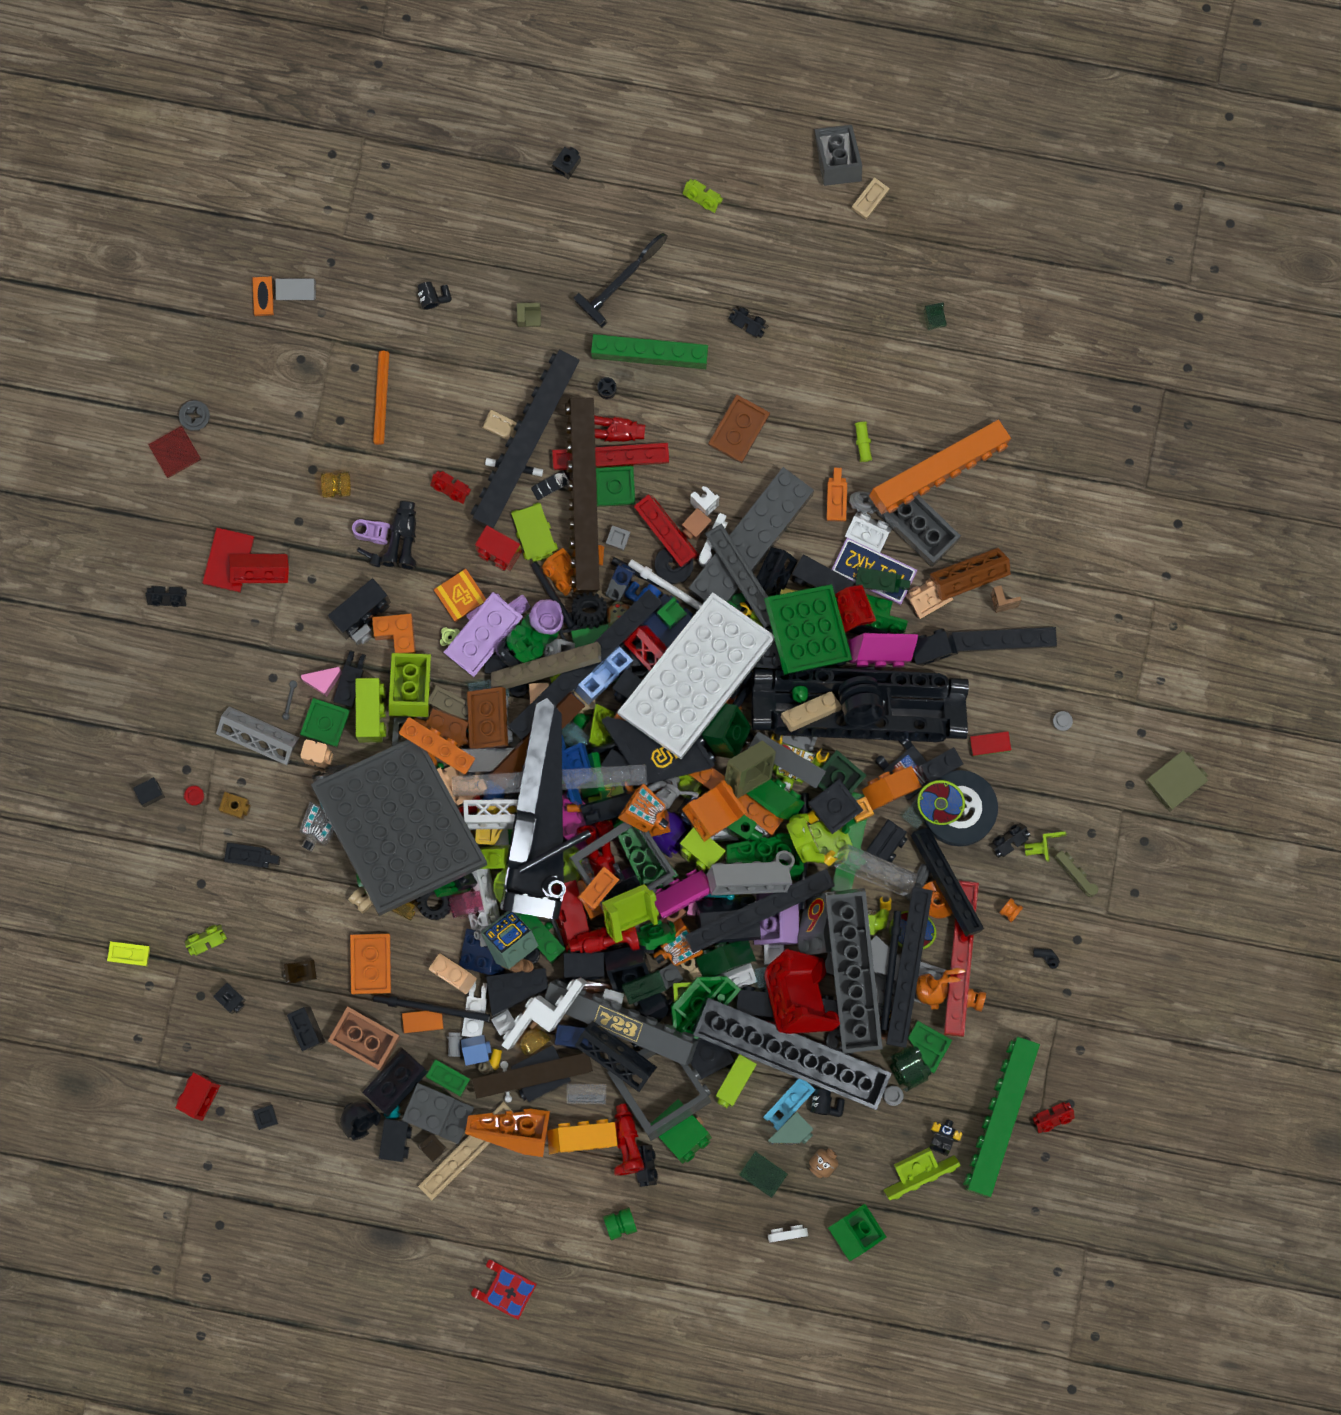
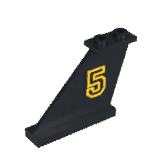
M609 716L602 719L603 726L641 785L645 784L648 787L655 782L715 768L714 762L716 760L710 751L706 752L704 749L705 742L701 736L698 737L683 758L680 759L628 721Z

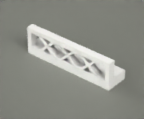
M463 800V819L469 829H513L515 814H510L506 809L509 806L517 807L518 800ZM468 806H476L481 811L477 815H468ZM490 806H496L500 811L496 815H491L487 809Z
M478 869L472 872L478 882L473 888L475 890L474 898L471 897L470 891L464 893L469 921L473 930L479 929L480 926L491 925L500 918L490 869ZM476 907L479 908L480 914L478 917L475 916Z

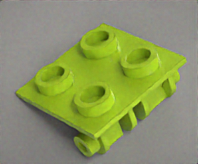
M598 704L595 705L589 739L592 748L610 743L612 740L602 724V719L607 716L614 718L615 712Z
M822 821L809 825L820 853L826 855L830 850H833L836 853L833 857H837L854 851L848 833L844 834L841 831L843 826L831 834Z

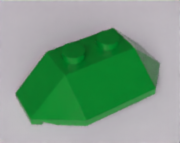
M727 976L696 977L672 1004V1025L676 1028L675 1030L681 1033H691L705 997L728 1005L741 989Z

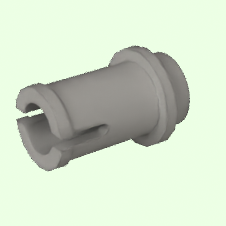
M449 1032V1036H447L449 1038L448 1056L460 1057L461 1033Z

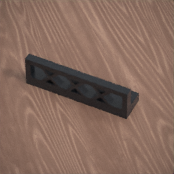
M774 547L770 548L756 577L768 597L770 594L772 596L780 595L781 589H785L798 561L786 550ZM788 559L790 562H789L787 568L785 569V565H784V564H785L786 560ZM780 577V583L777 586L776 581ZM745 600V603L748 605L749 609L752 610L747 600ZM742 607L741 612L745 611L746 607Z
M593 1020L575 1044V1047L638 1092L642 1090L657 1066ZM584 1038L591 1042L592 1047H587L582 1043ZM600 1052H605L609 1059L602 1058ZM616 1063L623 1065L625 1071H620L616 1067ZM632 1075L640 1077L642 1082L639 1084L634 1081Z

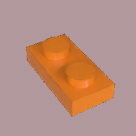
M603 867L578 898L590 909L594 910L619 879L607 868Z

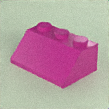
M863 633L848 640L852 660L849 662L850 664H857V667H866L868 664H875V667H885L886 664H893V667H904L905 663L912 660L918 634Z
M695 869L686 874V879L682 881L676 879L669 883L670 887L663 891L662 888L657 890L655 893L657 899L655 906L658 909L660 920L711 893L708 878L703 870L697 872Z

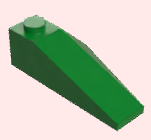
M781 833L771 838L763 837L757 841H744L726 845V864H733L735 862L752 863L755 861H760L761 863L772 862L778 852L788 851L795 858V863L790 870L791 880L798 881L804 870V863L795 849L790 834ZM779 859L781 864L788 865L787 861Z

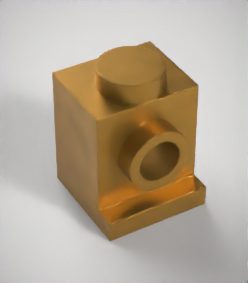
M224 792L219 811L243 820L244 816H248L251 805L248 799ZM234 802L238 803V807L236 809L232 808V804Z

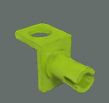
M1067 833L1043 834L1042 842L1026 843L1025 849H1033L1025 850L1026 856L1044 854L1046 861L1050 862L1048 838L1065 837Z

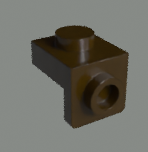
M314 960L284 964V976L287 983H301L317 979Z

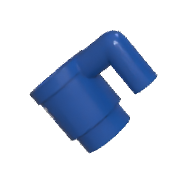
M635 581L632 582L625 592V596L634 603L648 589L658 599L661 594L659 589L652 584H648L639 595H636L635 591L640 585Z

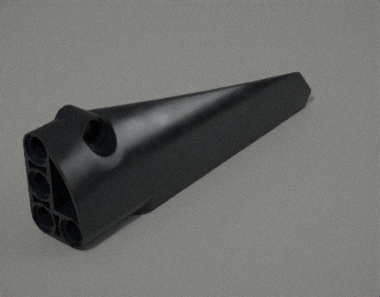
M545 698L535 705L508 850L507 873L500 908L506 911L559 920L563 895L566 892L563 852L523 874L518 869L519 866L563 843L562 713L548 698ZM559 883L560 891L553 894L551 892L552 885Z

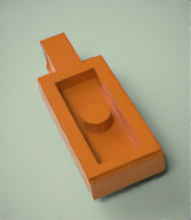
M834 468L833 478H829L827 483V521L846 522L847 482L846 478H841L842 468Z

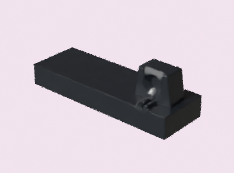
M635 790L581 805L580 808L586 826L619 817Z

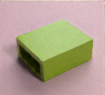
M739 1054L715 1096L718 1099L717 1103L726 1109L728 1106L733 1108L757 1065L756 1063Z

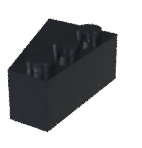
M546 968L535 969L531 972L522 971L486 977L493 1018L548 989Z

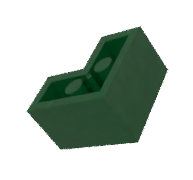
M749 941L728 942V944L726 942L715 945V950L713 948L703 951L702 956L696 958L703 977L718 976L756 961Z

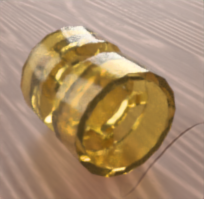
M332 472L321 473L323 498H332L336 494L339 497H350L351 484L349 472H338L337 475H334Z

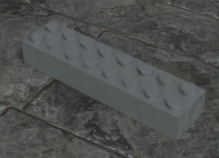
M784 467L729 535L752 572H754L768 554L770 548L775 545L814 493L811 487ZM717 552L689 587V593L703 604L712 592L729 603L740 590Z
M865 888L825 892L842 1052L852 1053L883 1049Z

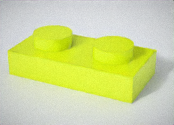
M110 941L107 961L147 967L150 947Z

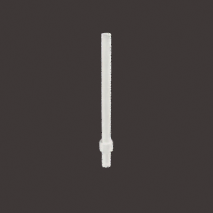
M633 559L628 564L629 567L639 572L641 577L646 580L647 578L695 609L699 610L703 605L653 573L649 567H644Z

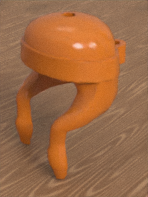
M961 968L945 970L939 980H935L929 973L922 974L918 977L917 999L923 1004L930 1005L932 1010L939 1009V1004L944 1002L948 994V982L960 981V978L948 977V975L966 971Z

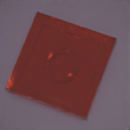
M182 426L148 444L167 478L201 460Z

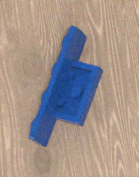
M562 735V780L567 786L568 791L566 794L569 801L576 805H581L583 803L578 787L595 780L585 744L579 743L566 749Z

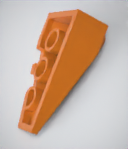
M530 1108L516 1113L505 1111V1114L494 1115L493 1113L469 1115L465 1134L524 1155L543 1157L550 1111Z

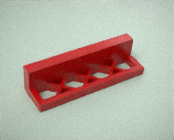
M648 494L634 506L681 567L700 556L653 495Z
M647 625L638 627L624 643L649 671L653 668L652 665H655L668 649ZM637 636L642 641V649H637L632 644ZM646 651H650L655 655V663H650L647 660Z

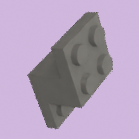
M417 1083L402 1121L459 1144L466 1129L468 1116L472 1115L474 1107Z

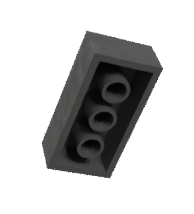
M919 495L915 496V499L906 505L904 503L900 504L899 508L892 513L886 512L881 515L878 510L877 515L889 524L931 567L960 540L961 535Z

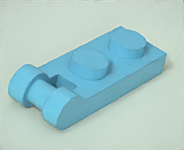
M798 1079L763 1118L766 1121L772 1122L775 1125L774 1128L778 1131L810 1097L815 1089L807 1081ZM778 1110L784 1115L781 1119L775 1115Z

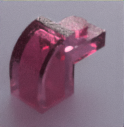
M480 890L449 899L453 919L458 917L464 919L468 918V915L484 912Z

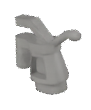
M675 778L665 780L669 783L659 781L648 786L652 792L661 789L655 795L665 804L664 811L671 807L679 795H692L694 798L699 796L696 792L679 791Z

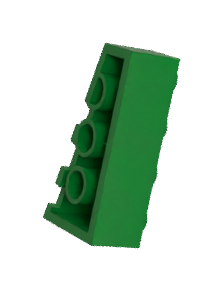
M617 819L613 823V827L616 828L624 822ZM635 827L618 836L640 885L645 884L648 886L666 874ZM672 867V869H673L674 872L676 873V875H674V876L672 877V878L674 879L675 877L678 876V874H677V872L675 871V869ZM661 884L658 887H656V890L663 888L664 886Z

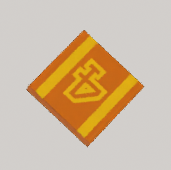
M464 569L433 589L454 622H457L486 601L485 596L467 569Z

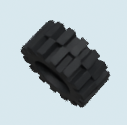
M582 593V597L579 594L577 599L574 598L571 616L574 623L577 622V626L580 627L582 624L584 629L589 626V629H593L594 625L598 628L599 624L602 625L607 614V603L602 596L599 598L597 593L595 596L592 593H589V595ZM593 608L596 610V612L585 613L582 611V609Z
M434 891L417 898L419 911L430 920L445 918L453 907L452 895L441 897L443 903L438 909H431L427 904L428 898L435 894Z

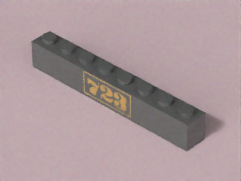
M561 978L550 982L544 999L557 1008L555 1003L562 995H566L568 992L566 988L569 982ZM585 988L581 990L565 1013L588 1024L593 1020L609 1033L683 1065H687L692 1061L699 1041L693 1038L694 1036L691 1033H681L675 1030L676 1028L672 1025L658 1023V1020L653 1017H644L637 1010L623 1008L622 1004L615 1001L609 1002L600 994L588 993Z

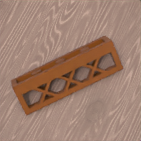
M999 548L933 572L930 574V579L937 585L938 597L941 601L1011 575L1010 560ZM994 556H998V557H999V558H997V559H990V558H992V557H994ZM980 563L982 565L974 566L973 564ZM942 576L948 577V578H945V579H943V580H940V579H939V578L942 577Z

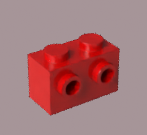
M193 1072L192 1076L187 1080L183 1093L178 1097L175 1108L194 1119L203 1121L221 1085L201 1074Z

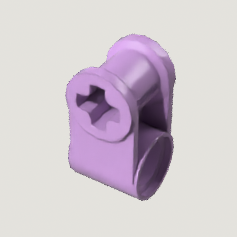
M359 519L353 523L352 531L354 537L359 540L387 545L386 537L391 525L384 522ZM358 526H365L367 528L363 534L357 533L356 529Z

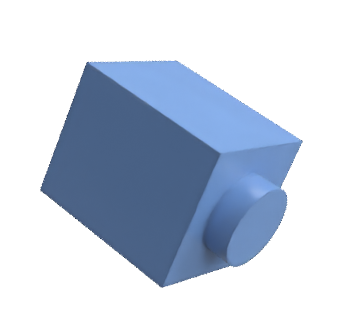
M484 1035L461 1040L466 1066L489 1061L488 1054L492 1053L490 1041L486 1042Z

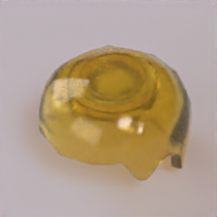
M535 1028L523 1035L519 1047L525 1055H527L526 1052L532 1054L551 1039L545 1031Z

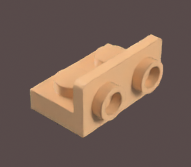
M930 578L926 580L925 584L920 587H913L905 595L919 619L953 600V598L941 601L938 597L937 585Z

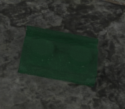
M756 1151L739 1174V1176L771 1198L788 1175Z

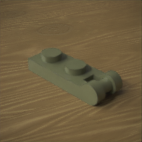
M1060 851L1054 857L1086 896L1093 897L1098 893V886L1094 883H1089L1085 878L1087 875L1081 867L1077 868L1072 863L1074 859L1068 852Z

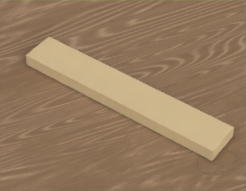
M503 1102L493 1114H505V1111L512 1110ZM469 1135L418 1187L431 1201L434 1200L490 1142Z

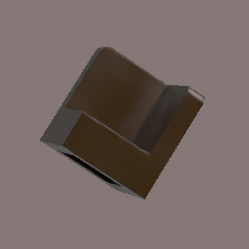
M434 1134L430 1135L418 1147L432 1162L447 1150Z

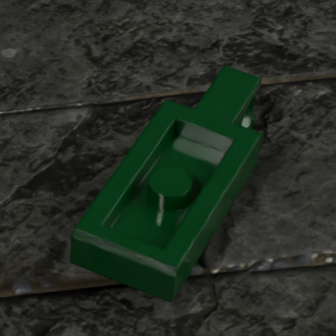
M858 567L855 586L863 585L864 589L893 594L899 593V589L909 591L911 581L901 579V575L897 573Z

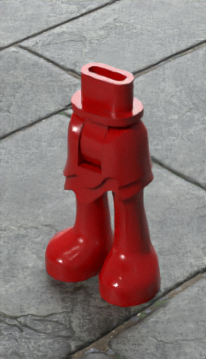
M594 415L595 425L609 427L607 430L595 429L596 439H605L604 442H627L632 439L633 441L635 439L644 440V424H637V421L633 422L630 419L621 417L607 418Z
M611 820L597 822L595 824L596 829L591 825L580 826L576 830L577 835L588 829L592 835L584 840L588 846L597 840L596 831L600 838L613 830ZM610 842L601 847L602 853L596 850L587 856L594 877L603 867L607 868L612 874L615 873L613 869L615 860L611 852Z
M606 926L582 935L580 934L576 936L577 939L568 940L570 951H580V953H583V950L585 953H594L617 944L607 933ZM635 926L622 931L623 940L618 943H628L632 950H639Z
M627 1103L616 1106L617 1114L614 1115V1118L617 1119L614 1121L617 1147L621 1149L623 1157L622 1164L614 1168L615 1176L634 1174L644 1170V1163L636 1144L635 1137H638L633 1116L631 1112H628Z

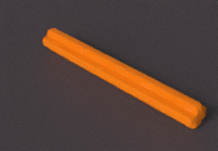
M379 351L373 438V442L376 445L384 444L389 369L388 351Z

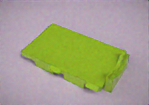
M541 503L533 504V506L522 510L512 511L511 514L517 529L516 535L521 541L525 560L532 559L533 562H539L552 556V552L557 551L558 547L553 541L550 532L551 526L545 518Z

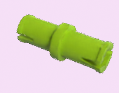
M867 422L855 423L856 445L859 448L860 462L872 461L871 439L868 437Z

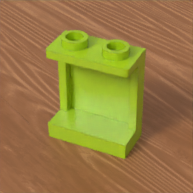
M645 884L602 902L606 930L615 943L623 940L622 931L647 920H650L653 925L658 924L657 916H659V912L655 906L656 895Z

